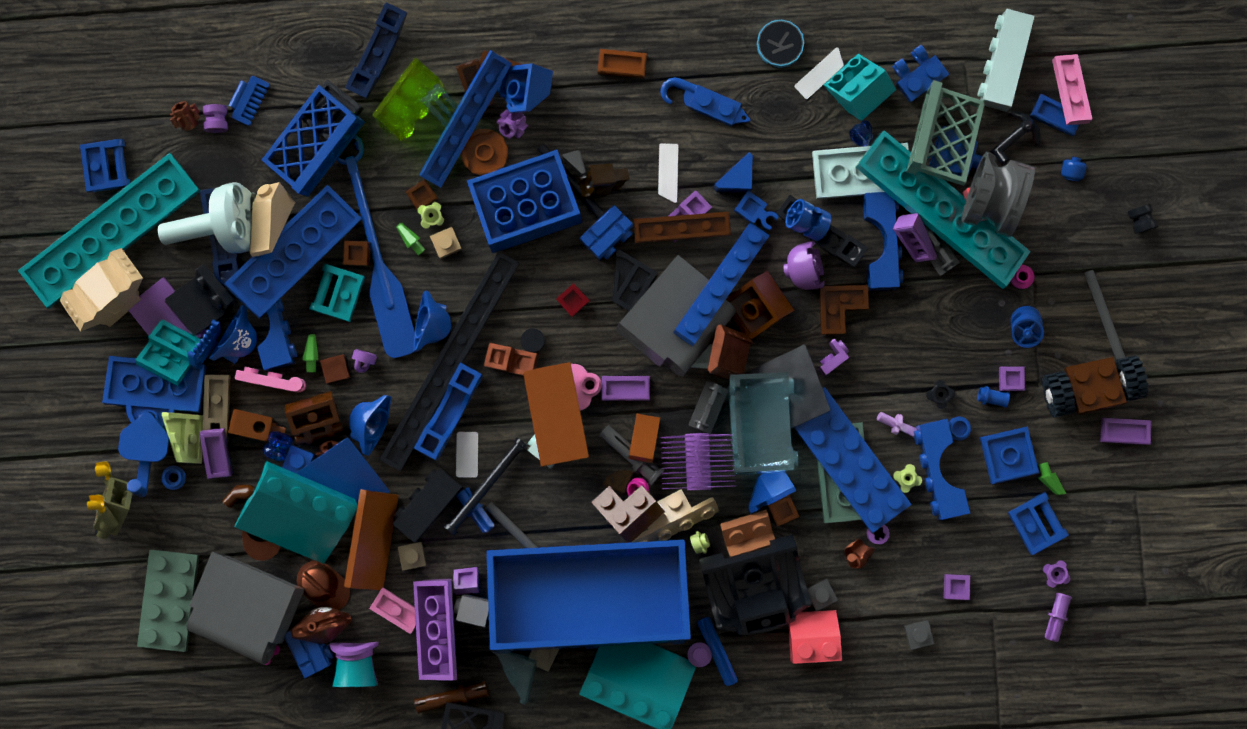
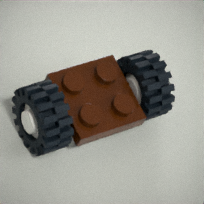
M1135 355L1117 359L1116 362L1113 357L1082 363L1066 367L1064 369L1065 372L1044 375L1042 386L1044 388L1043 394H1045L1044 399L1047 402V409H1049L1050 415L1056 418L1073 414L1075 408L1077 415L1125 405L1128 401L1146 398L1149 392L1147 388L1149 385L1146 381L1148 378L1145 375V367H1142V361Z

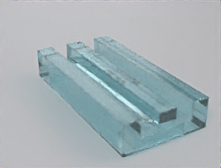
M436 83L433 86L434 89L432 91L429 90L427 92L428 95L422 97L420 101L446 128L448 122L432 106L430 101L433 100L450 119L453 114L436 95L440 93L454 110L457 109L458 105Z

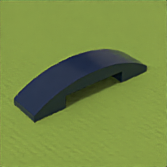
M385 2L375 23L377 26L358 66L354 67L345 89L366 99L368 98L394 50L407 16L406 11Z
M215 188L200 190L204 214L209 213V200ZM215 234L209 235L214 259L212 261L215 278L222 285L240 269L238 253L227 252L220 245Z

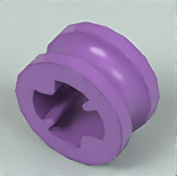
M886 525L881 527L884 537H879L878 541L874 539L875 535L867 529V538L874 544L885 543L890 534Z

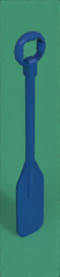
M355 135L353 139L356 140L354 144L356 150L359 151L356 157H346V160L338 157L336 161L347 165L367 240L370 242V251L374 262L370 298L384 350L390 357L399 358L414 353L415 331L403 287L382 259L357 162L363 156L364 144L361 138Z

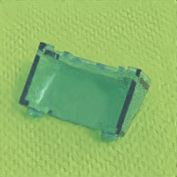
M789 372L730 375L728 392L731 434H733L731 436L733 440L731 441L732 455H734L732 456V460H734L732 465H735L733 466V475L741 476L794 471V466H798V452L793 451L791 446L789 394L794 393L793 378L789 379Z

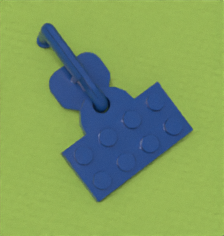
M109 356L102 403L104 405L126 407L127 416L131 424L121 431L118 450L123 458L139 461L137 479H132L127 484L128 491L140 498L147 495L152 462L163 460L167 455L169 437L164 430L166 427L162 418V412H201L204 375H206L207 366L204 364H198L196 367L191 365L177 386L136 365V358Z

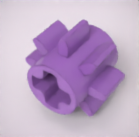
M506 109L500 115L501 118L497 123L499 124V131L503 136L510 139L515 135L519 139L525 133L524 130L528 127V124H526V118L522 112L510 113Z

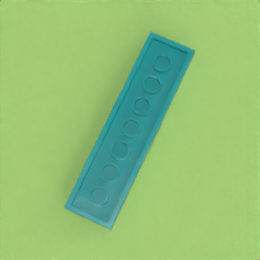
M886 131L880 133L855 168L911 214L918 213L924 225L1002 289L1005 288L1031 251L1014 237H1006L995 233V227L989 220L980 221L976 226L963 223L962 214L966 202L964 196L944 179L919 171L916 175L906 172L911 152Z
M169 153L20 268L18 272L46 308L50 309L60 301L63 292L73 289L75 282L98 262L108 259L110 252L120 248L125 251L197 195L200 189L174 156Z

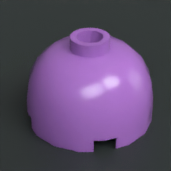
M814 241L795 246L787 257V264H784L786 278H791L795 286L805 290L824 287V281L820 282V275H824L819 250L812 247L816 244Z

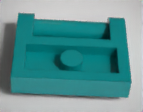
M324 264L322 268L324 273L314 303L311 302L309 309L350 322L365 277ZM336 275L338 279L329 307L323 306L332 276Z

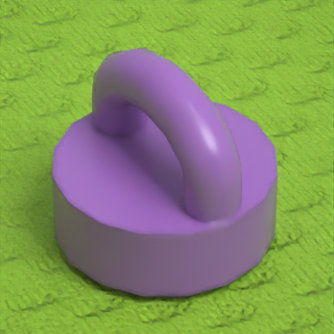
M355 349L352 355V359L356 360L354 368L359 373L366 372L370 364L375 365L377 358L373 353Z

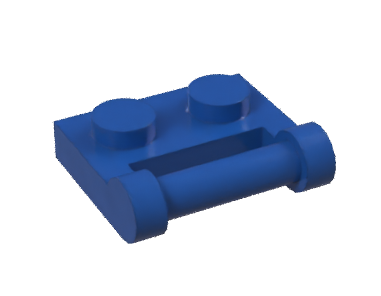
M124 139L80 145L86 192L124 189L130 184V179H127L123 148H125ZM114 149L117 180H111L107 150Z
M1046 492L1007 512L1030 555L1038 553L1069 535L1066 528H1062L1047 501L1049 497ZM1037 505L1040 506L1054 531V534L1049 536L1034 509Z

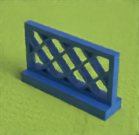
M318 85L262 158V161L289 183L298 194L308 197L361 129L365 121L350 111L322 86ZM323 94L327 99V108L316 109V100ZM342 110L346 116L340 123H333V111ZM328 112V124L318 126L317 113ZM312 114L313 126L302 128V118L305 115ZM329 128V138L325 142H319L318 130ZM313 131L314 143L303 145L302 132ZM297 133L298 145L288 147L287 138L290 134ZM314 147L315 156L312 160L305 161L304 149ZM299 149L300 162L289 163L288 151ZM276 152H283L284 164L275 165L271 161ZM300 166V176L296 181L290 178L289 167Z

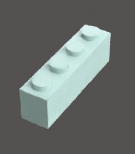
M1006 9L1002 16H998L995 24V29L998 30L997 37L992 38L989 51L992 52L991 60L986 61L983 74L987 75L985 83H981L978 91V97H981L980 100L985 101L984 106L1006 112L1012 107L1034 20L1033 15Z

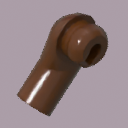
M250 484L236 485L224 497L222 502L227 507L232 508L239 499H249L255 487Z

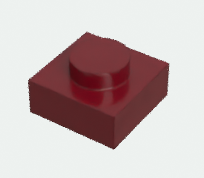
M574 283L556 298L557 302L571 317L590 302Z

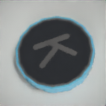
M771 21L762 28L758 35L756 44L758 54L767 64L769 63L778 68L788 67L795 63L802 54L804 47L803 34L790 21Z

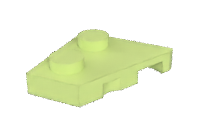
M162 412V418L176 462L202 464V446L199 433L203 430V415Z

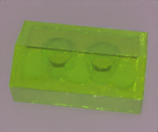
M414 58L372 114L373 118L381 128L399 141H402L404 137L408 138L414 131L415 127L413 125L418 118L421 120L429 110L427 106L432 99L437 100L443 91L441 88L443 86L442 81L422 62Z

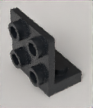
M204 264L196 269L194 279L165 298V303L193 336H197L211 326L212 320L218 321L232 311L235 301Z

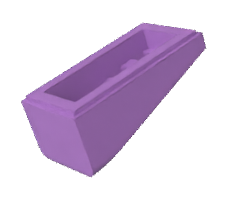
M914 213L898 217L893 230L913 260L921 262L936 259V252L919 214Z

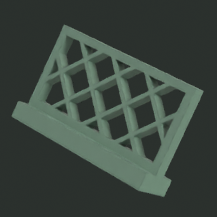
M933 80L926 92L906 172L916 175L919 171L964 186L970 168L985 101L942 88L941 82ZM942 97L950 98L955 106L946 109L942 102ZM971 105L977 107L976 114L969 116L963 106ZM958 109L964 119L955 122L950 112ZM945 116L950 126L941 129L937 118ZM967 123L972 133L964 136L958 126ZM953 129L959 139L950 143L945 133ZM940 136L945 146L936 149L932 143V139ZM960 143L967 150V153L961 157L954 149V146ZM949 150L954 160L945 163L939 153ZM934 156L940 166L937 168L926 166L927 159ZM957 163L962 170L961 176L952 174L948 167Z

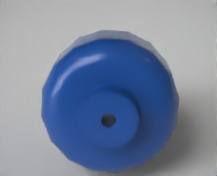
M1072 156L1071 160L1066 159L1063 161L1061 175L1065 179L1072 181L1082 180L1085 176L1087 165L1081 162V158Z

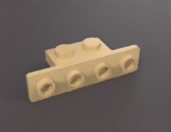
M681 489L657 501L665 512L648 527V530L642 532L632 542L666 541L672 535L688 530L694 524L713 517L715 513L719 512L716 501L711 497L691 507Z

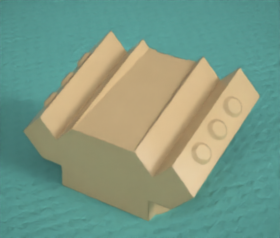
M122 248L110 252L108 259L98 262L75 282L73 289L63 292L60 302L80 332L99 324L111 327L141 300L138 288L143 277Z

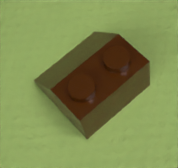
M768 271L755 277L726 299L736 310V314L732 318L742 333L746 334L751 340L794 311Z

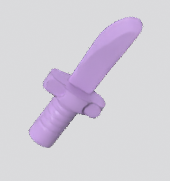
M880 412L877 416V421L892 427L891 433L895 435L900 430L914 437L913 432L917 431L915 427L903 423L902 415L897 414L893 418Z

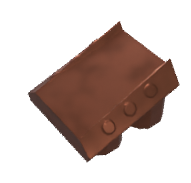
M718 325L707 370L709 373L715 374L716 377L734 381L746 377L744 372L750 345L754 343L746 334L723 325Z

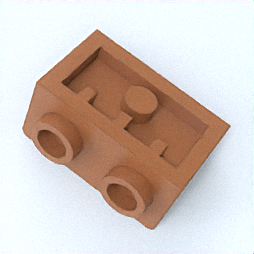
M767 510L720 524L730 557L771 547L770 540L775 539Z

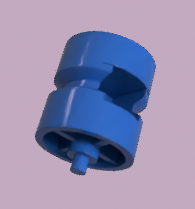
M803 199L796 200L787 211L786 226L798 233H803L808 238L819 241L829 230L831 214L819 207H814L813 204Z
M1023 306L1016 309L1010 320L1014 342L1024 348L1038 345L1044 337L1043 321L1040 312L1031 306Z

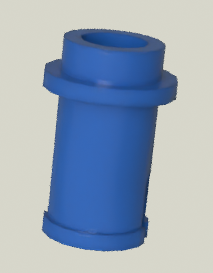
M988 386L980 387L977 401L981 402L982 405L988 403L1004 408L1008 406L1010 399L1008 392L991 390Z

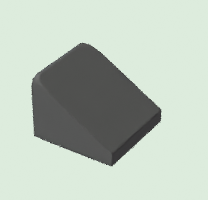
M579 150L562 155L563 160L579 176L583 177L586 175Z

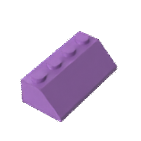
M451 579L414 581L419 680H457Z

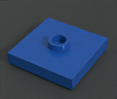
M1028 426L979 437L991 484L1039 474Z

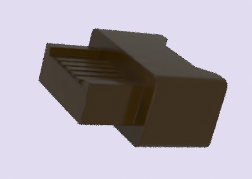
M613 164L589 165L588 169L590 171L587 175L579 178L582 199L606 197L610 191L622 190L624 183L630 180L628 168L614 169Z

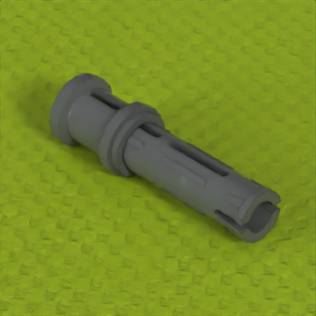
M610 425L600 433L599 437L603 438L633 465V471L635 473L639 472L649 481L648 484L650 486L665 471V469L659 468L653 462L648 463L628 459L631 444Z

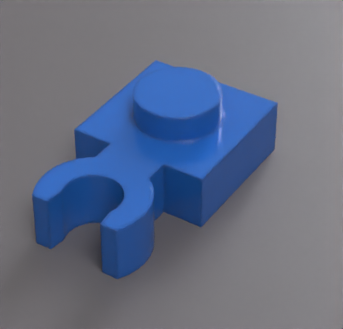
M747 191L734 212L753 224L758 219L761 221V226L768 231L772 227L766 223V219L771 217L777 221L779 218L775 212H766L764 209L767 203L750 191Z

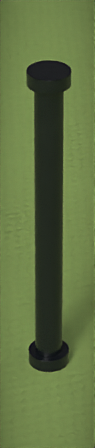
M516 437L513 441L515 444L449 524H445L443 528L453 536L458 533L456 530L521 450H525L528 447L521 439Z

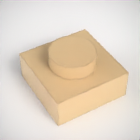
M452 227L430 236L440 259L462 250Z

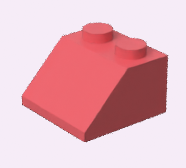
M836 610L800 612L796 615L795 621L788 624L790 660L793 664L842 661L841 636Z

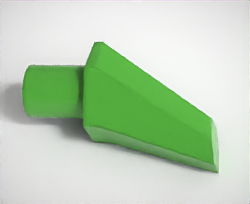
M403 223L396 226L407 248L411 247L417 255L425 250L418 241L420 238Z
M315 334L308 335L303 360L306 361V372H316L318 351Z
M1048 462L1039 464L1042 476L1038 477V479L1056 495L1066 494L1056 472L1051 473Z

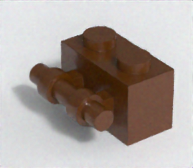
M332 391L285 405V414L292 435L303 433L302 435L295 436L297 446L305 443L310 445L315 443V440L325 437L330 439L336 437L335 434L344 432L342 423L332 425V423L340 421ZM324 426V428H321V429H318V430H315V431H312V432H311L312 429H316V428H319V427Z

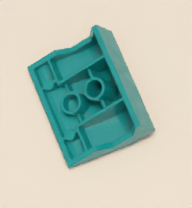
M266 461L261 478L252 496L246 501L235 524V528L324 564L347 530L358 505L356 500L350 496Z
M654 644L599 646L579 695L656 729H672L696 666L692 665L688 659Z

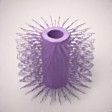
M709 433L685 434V436L660 437L670 439L685 438V441L661 443H685V446L662 448H685V451L664 452L663 454L685 453L686 455L665 457L666 459L686 458L685 462L662 463H686V467L662 468H686V472L662 473H686V477L662 479L686 478L687 482L662 484L687 483V487L663 489L711 490V487H732L711 486V482H730L711 481V477H729L711 476V472L735 470L711 471L710 467L735 466H710V462L735 461L710 460V457L734 456L710 455V452L734 451L710 450V447L732 445H709V442L733 440H709V437L732 436L733 434L709 435Z

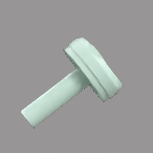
M237 182L217 187L210 196L209 213L160 224L158 226L159 239L164 245L215 234L218 242L227 252L250 251L252 205L256 194L251 193Z

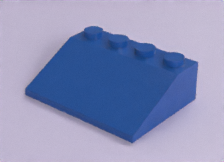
M558 150L467 180L492 254L582 223L580 211Z

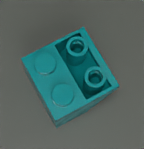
M860 54L852 58L824 84V87L842 107L860 121L896 90L886 70Z

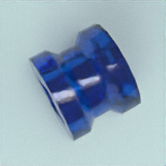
M272 431L268 437L269 443L265 444L263 448V453L270 459L283 461L287 456L286 450L291 447L293 441L282 432Z

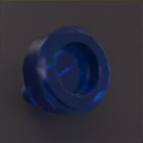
M864 120L860 124H855L849 131L851 140L861 147L868 146L873 140L870 122Z

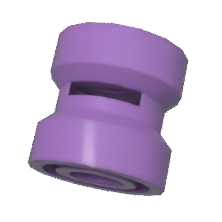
M221 104L203 106V114L206 116V121L203 123L204 131L211 133L228 131V123L225 121L227 106Z

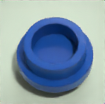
M958 416L949 421L952 439L960 441L970 435L971 425L966 418Z

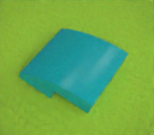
M161 319L149 335L148 344L135 359L136 365L178 386L191 367L187 354L189 351L193 352V348L197 347L196 344L200 343V339Z

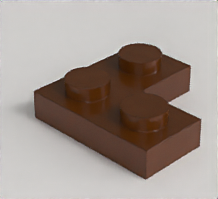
M868 285L824 286L819 288L821 335L846 334L845 310L869 309Z

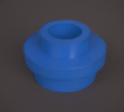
M169 466L162 473V483L168 489H179L186 482V473L179 466ZM173 473H176L178 475V480L176 482L171 481V475Z

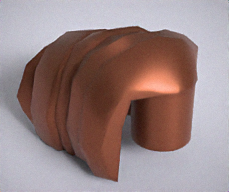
M856 539L844 549L849 567L856 569L865 567L868 559H870L875 551L873 547L865 545L861 539Z

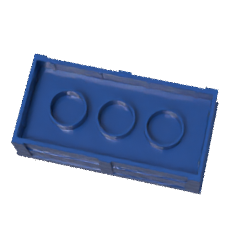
M685 540L487 550L491 651L505 654L512 653L511 651L581 647L596 649L599 646L671 642L672 644H684L687 640L691 639Z

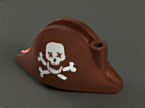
M320 607L311 610L290 631L294 639L324 644L334 640L350 624L352 619L349 613L334 608Z

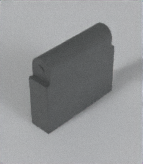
M677 255L621 320L615 331L659 367L664 364L673 373L684 376L714 340L717 326H726L736 314V310L725 299L693 347L673 333L709 281L688 262Z
M212 552L190 603V607L193 610L187 623V630L265 665L273 656L277 644L283 643L305 589L226 554Z

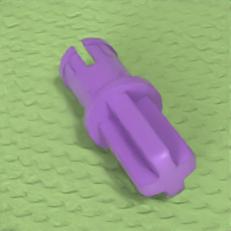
M1056 593L1052 612L1048 614L1050 619L1045 633L1047 640L1059 641L1064 621L1068 620L1066 614L1072 599L1071 596Z

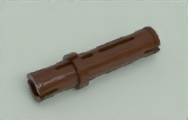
M486 681L469 686L463 684L459 685L457 689L415 698V704L420 705L415 708L419 714L445 707L446 702H462V704H467L469 700L488 697L489 690L486 689L488 686Z

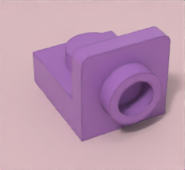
M833 339L829 342L836 356H833L831 353L820 361L822 366L818 370L823 377L849 358L847 355L849 351L842 341L837 342Z

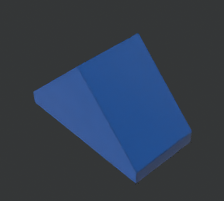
M750 152L747 153L715 183L713 189L716 192H751L753 155Z

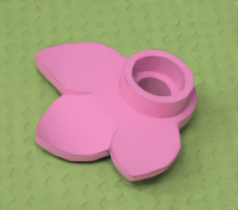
M571 364L579 408L584 410L590 405L592 397L601 391L602 382L596 374L587 373L583 366ZM587 381L594 382L595 386L593 389L588 390L585 387Z

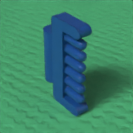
M251 76L248 83L241 80L228 105L235 109L232 118L247 126H251L252 122L250 120H253V115L257 113L254 109H259L257 104L262 103L256 97L264 98L263 94L255 90L266 94V89L270 88V84L255 76Z
M212 320L210 330L206 331L207 334L203 335V339H200V343L196 344L197 347L193 348V352H188L190 365L194 367L198 364L202 365L218 344L217 338L221 335L220 322Z

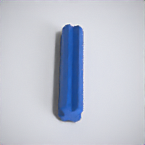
M709 617L700 619L697 624L706 644L709 646L725 685L731 686L738 679Z

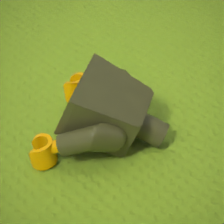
M104 461L96 463L95 472L97 477L105 476L103 480L106 485L103 495H89L90 501L87 502L88 510H97L93 526L96 536L107 539L109 535H118L130 508L132 492L127 489L128 482L117 479L115 475H111L110 464Z

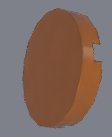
M478 129L471 134L461 152V158L465 167L471 173L482 176L502 169L508 159V147L504 138L497 132L490 129Z

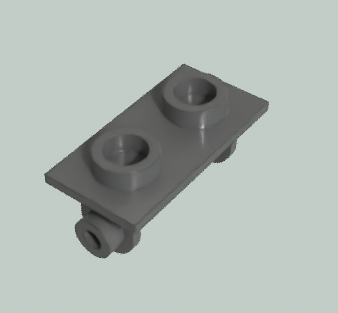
M926 227L937 255L936 259L929 261L939 276H941L960 262L947 243Z
M706 381L689 426L711 434L728 390L721 385Z

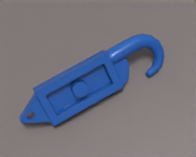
M674 77L666 80L661 86V97L668 104H672V100L668 98L667 90L669 87L675 86L685 90L684 103L693 111L731 127L732 124L750 122V118L741 108V103L700 85L697 86L681 78Z

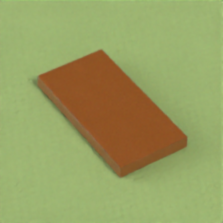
M571 362L523 371L541 467L589 458Z
M360 489L344 587L381 590L384 587L394 527L393 523L395 521L393 516L396 514L399 495Z

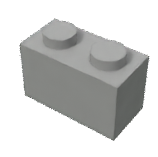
M470 594L462 595L461 598L456 600L453 613L457 614L456 620L485 627L489 623L488 599Z

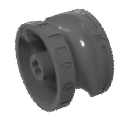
M986 151L970 186L962 214V222L976 226L979 221L986 219L993 223L995 233L1011 237L1019 224L1027 204L1034 180L1035 167L1015 160H1010L1007 165L999 167L996 156Z

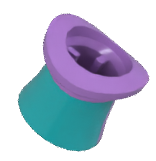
M379 642L330 643V649L336 653L337 657L332 687H368L378 685L372 655L373 648L378 647Z

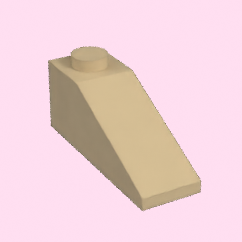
M280 182L261 186L253 201L250 254L252 257L272 253L295 204Z

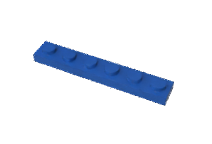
M489 51L419 173L421 177L440 188L442 187L512 65L511 62L495 52Z
M751 222L748 224L673 333L692 347L766 242L770 236Z

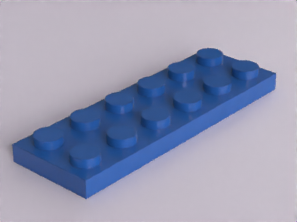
M327 185L284 226L272 253L250 258L224 285L260 319L341 241L362 218Z
M824 387L822 389L831 411L798 425L794 429L869 531L874 533L912 504Z

